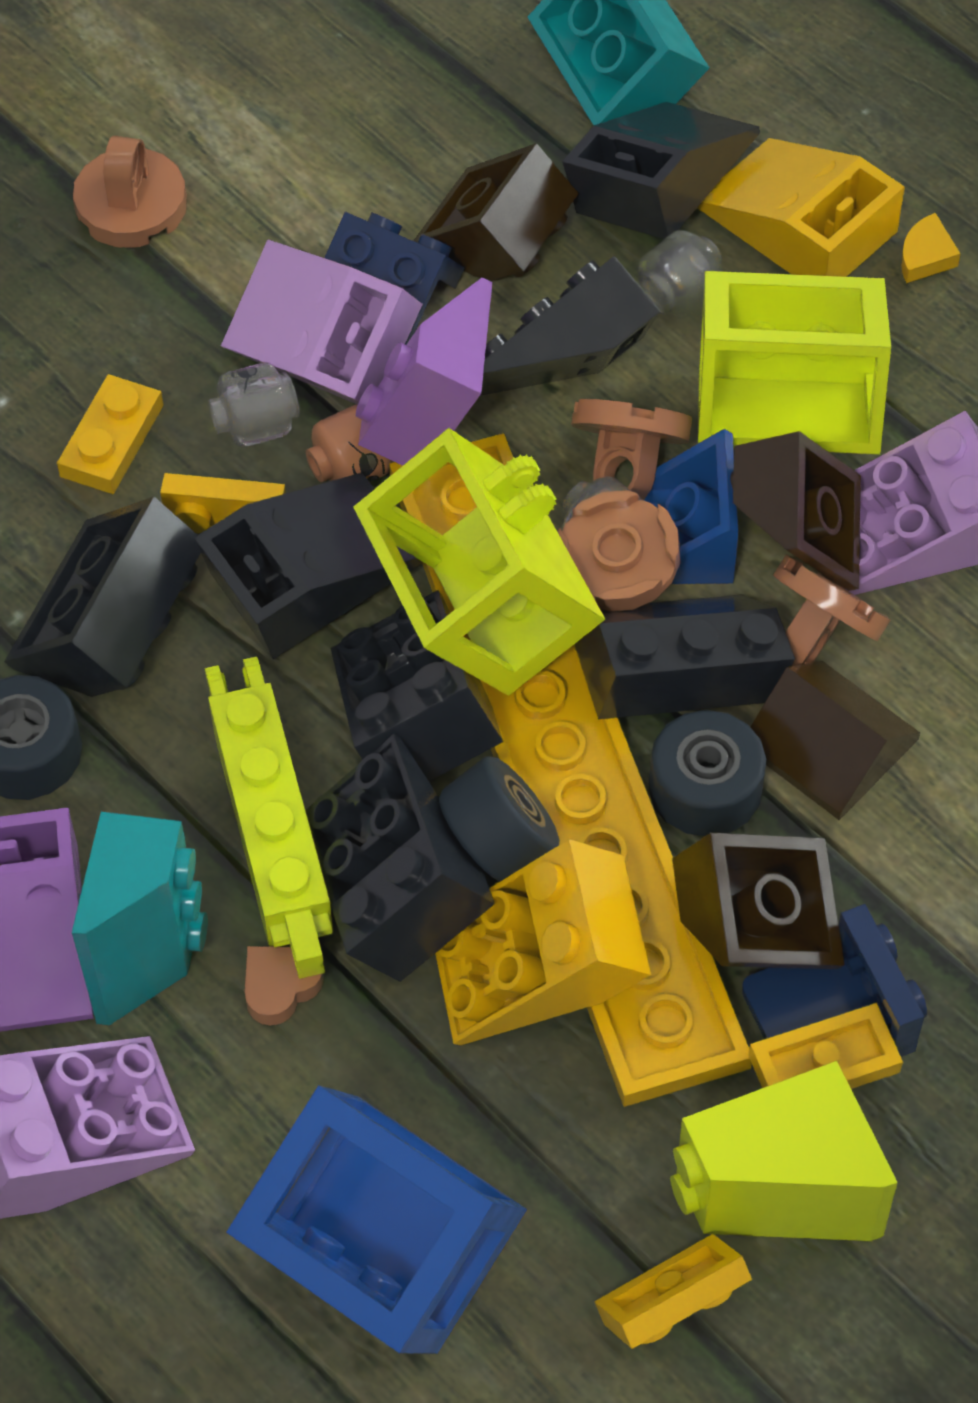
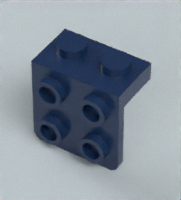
M344 212L324 258L352 267L403 288L423 304L405 343L407 345L419 325L437 282L456 289L465 268L449 258L452 248L438 240L421 234L418 241L414 242L400 236L402 226L385 217L371 212L368 221L348 212Z
M866 904L841 912L839 931L845 966L839 969L767 968L747 976L743 981L742 995L764 1039L877 1003L898 1052L903 1057L916 1052L923 1021L927 1016L926 1002L919 986L912 979L906 981L896 963L898 958L897 949L890 931L884 924L876 925Z

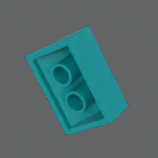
M542 0L527 16L593 126L663 102L676 104L710 68L666 0Z
M110 812L100 813L72 928V936L96 1024H113L188 974L192 951H203L207 935L208 915L206 912H199L202 898L201 881L193 880L196 852L195 849L186 847L182 821Z

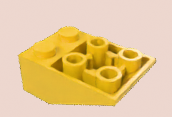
M768 138L725 174L697 208L792 275L847 277L898 232L905 186L860 156Z
M568 839L492 886L490 891L495 904L435 953L453 1044L460 1046L603 1003L651 975L623 855Z

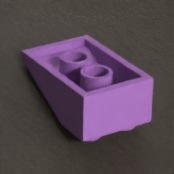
M483 277L421 323L407 345L399 342L394 347L385 365L384 378L378 386L370 384L365 389L358 403L356 417L362 419L359 446L403 466L446 429L450 428L455 431L482 391L492 291L491 281Z

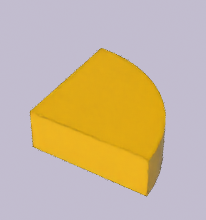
M936 213L928 215L917 222L905 238L901 270L906 283L956 268L959 265L961 253Z

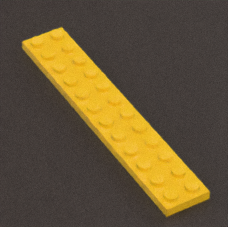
M504 433L471 442L503 465L507 464L506 461L513 459ZM396 462L389 463L390 476L401 468L402 465ZM449 462L399 502L403 511L441 535L445 534L477 507L457 468ZM422 563L432 592L440 591L451 613L455 609L434 569L426 563ZM467 634L463 636L470 640ZM575 645L571 646L509 696L481 681L493 707L503 738L502 743L491 748L492 754L509 765L535 793L556 827L560 840L559 845L571 839L621 854L624 857L651 975L607 1001L587 1007L623 1107L751 1069L752 1063L748 1056V1044L714 959L708 950L680 921L672 862L673 856L618 718L598 720Z

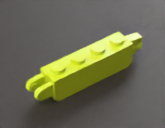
M256 656L243 659L244 667L242 672L246 685L245 689L228 692L224 673L220 672L219 665L204 668L210 692L208 700L217 748L269 947L274 946L276 948L289 944L298 978L302 979L325 973L318 937L330 935L333 932L330 900L271 683L265 684L259 660Z

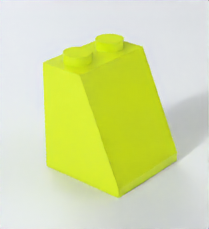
M837 1061L682 1118L679 1146L673 1148L677 1170L676 1174L670 1176L672 1190L684 1215L694 1212L703 1234L873 1241L884 1236L898 1183Z

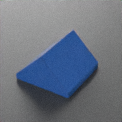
M726 429L717 432L657 467L652 489L642 500L653 504L657 508L658 504L668 510L678 529L680 565L672 584H730L734 582L738 543L737 506L733 503V487L730 480L731 473L734 470L733 434Z

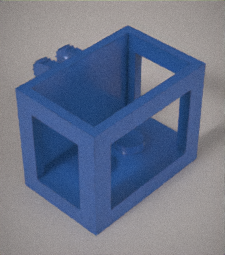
M318 1085L226 1233L398 1353L438 1354L527 1209L362 1098Z

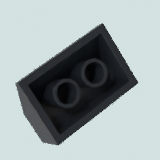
M155 497L87 519L4 662L16 671L31 676H38L56 685L90 697L129 688L144 670L145 662L142 659L151 642L168 626L172 616L169 610L178 593L190 584L197 573L198 567L195 562L201 552L194 538L198 535Z
M744 595L653 602L634 610L605 611L600 609L606 620L574 644L598 720L762 704L768 699L785 669L792 666L795 660L777 608Z

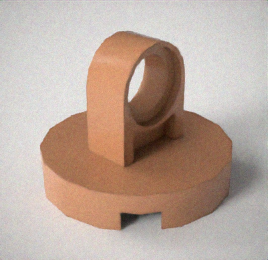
M113 135L108 142L106 152L85 165L76 178L73 202L78 220L89 228L90 236L96 241L114 247H142L149 244V236L158 234L165 228L167 229V234H170L178 227L186 213L187 193L185 180L178 166L164 154L146 149L141 139Z
M579 399V402L575 401L571 422L572 427L599 434L593 470V482L599 493L619 491L614 483V475L620 463L629 460L633 466V478L629 486L624 490L638 493L639 500H643L651 491L654 483L660 443H689L692 417L684 413L658 407L651 411L632 407L633 403L599 399Z
M628 490L602 492L583 500L572 510L573 517L565 524L563 530L561 531V528L558 530L559 536L597 605L605 611L634 610L656 600L672 584L680 565L678 529L668 510L658 504L657 508L649 502L639 500V495L635 492Z
M788 554L785 555L773 574L780 582L806 598V601L786 630V635L795 657L792 666L813 663L840 621L875 641L879 640L891 621L887 616L873 611L874 607L819 572L816 575L805 568L802 562Z

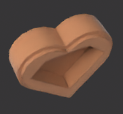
M247 947L245 978L247 1010L251 1017L260 1024L272 1026L287 1021L295 1012L297 1003L306 1002L314 998L322 989L324 982L323 973L302 979L298 978L291 947Z

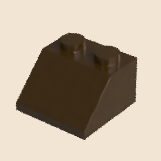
M535 143L466 168L413 241L417 242L420 235L423 234L450 246L452 250L449 258L465 268L464 272L475 277H483L489 281L510 275L517 278L526 274L537 264L540 259L538 250L548 237L555 234L566 223L568 216L565 212L579 193L540 146Z
M800 431L736 445L734 470L730 476L733 487V503L788 552L847 591L859 589L861 475Z
M710 833L672 858L680 921L722 966L839 969L845 966L825 838Z

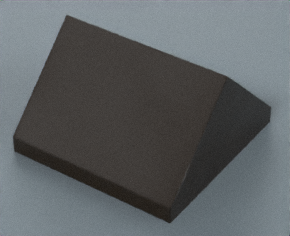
M823 661L787 667L750 726L761 740L766 756V766L838 820L876 784L920 737L919 731Z

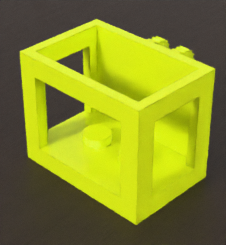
M705 271L698 375V443L723 429L733 434V448L736 445L800 431L828 452L880 454L891 354L885 278Z
M448 428L358 502L354 509L423 647L509 696L606 619L548 516L549 512L554 510V505H556L555 500L557 499L548 485L544 486L542 483L541 485L535 484L533 486V483L538 481L537 478L540 476V468L533 457H528L527 454L525 456L519 455V457H513L512 460L506 461L507 464L503 465ZM449 462L457 468L477 507L445 534L441 535L396 505ZM397 546L432 567L455 609L439 623H435ZM467 634L470 640L463 636Z

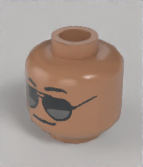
M358 404L317 422L312 428L311 440L313 447L306 450V458L314 476L321 483L326 480L333 481L358 473H363L367 480L372 482L390 472L389 463H392V460L358 445L362 419L356 417Z

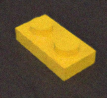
M108 374L57 462L59 476L114 495L164 406L162 392Z
M164 473L160 494L162 504L198 534L206 531L246 504L286 494L285 484Z
M877 1003L752 1043L748 1053L762 1088L837 1061L850 1088L853 1089L898 1074L903 1064Z
M711 1234L594 1302L604 1325L633 1349L640 1344H648L660 1340L671 1331L673 1325L695 1312L722 1304L731 1296L733 1290L751 1281L752 1278L743 1256L717 1236Z

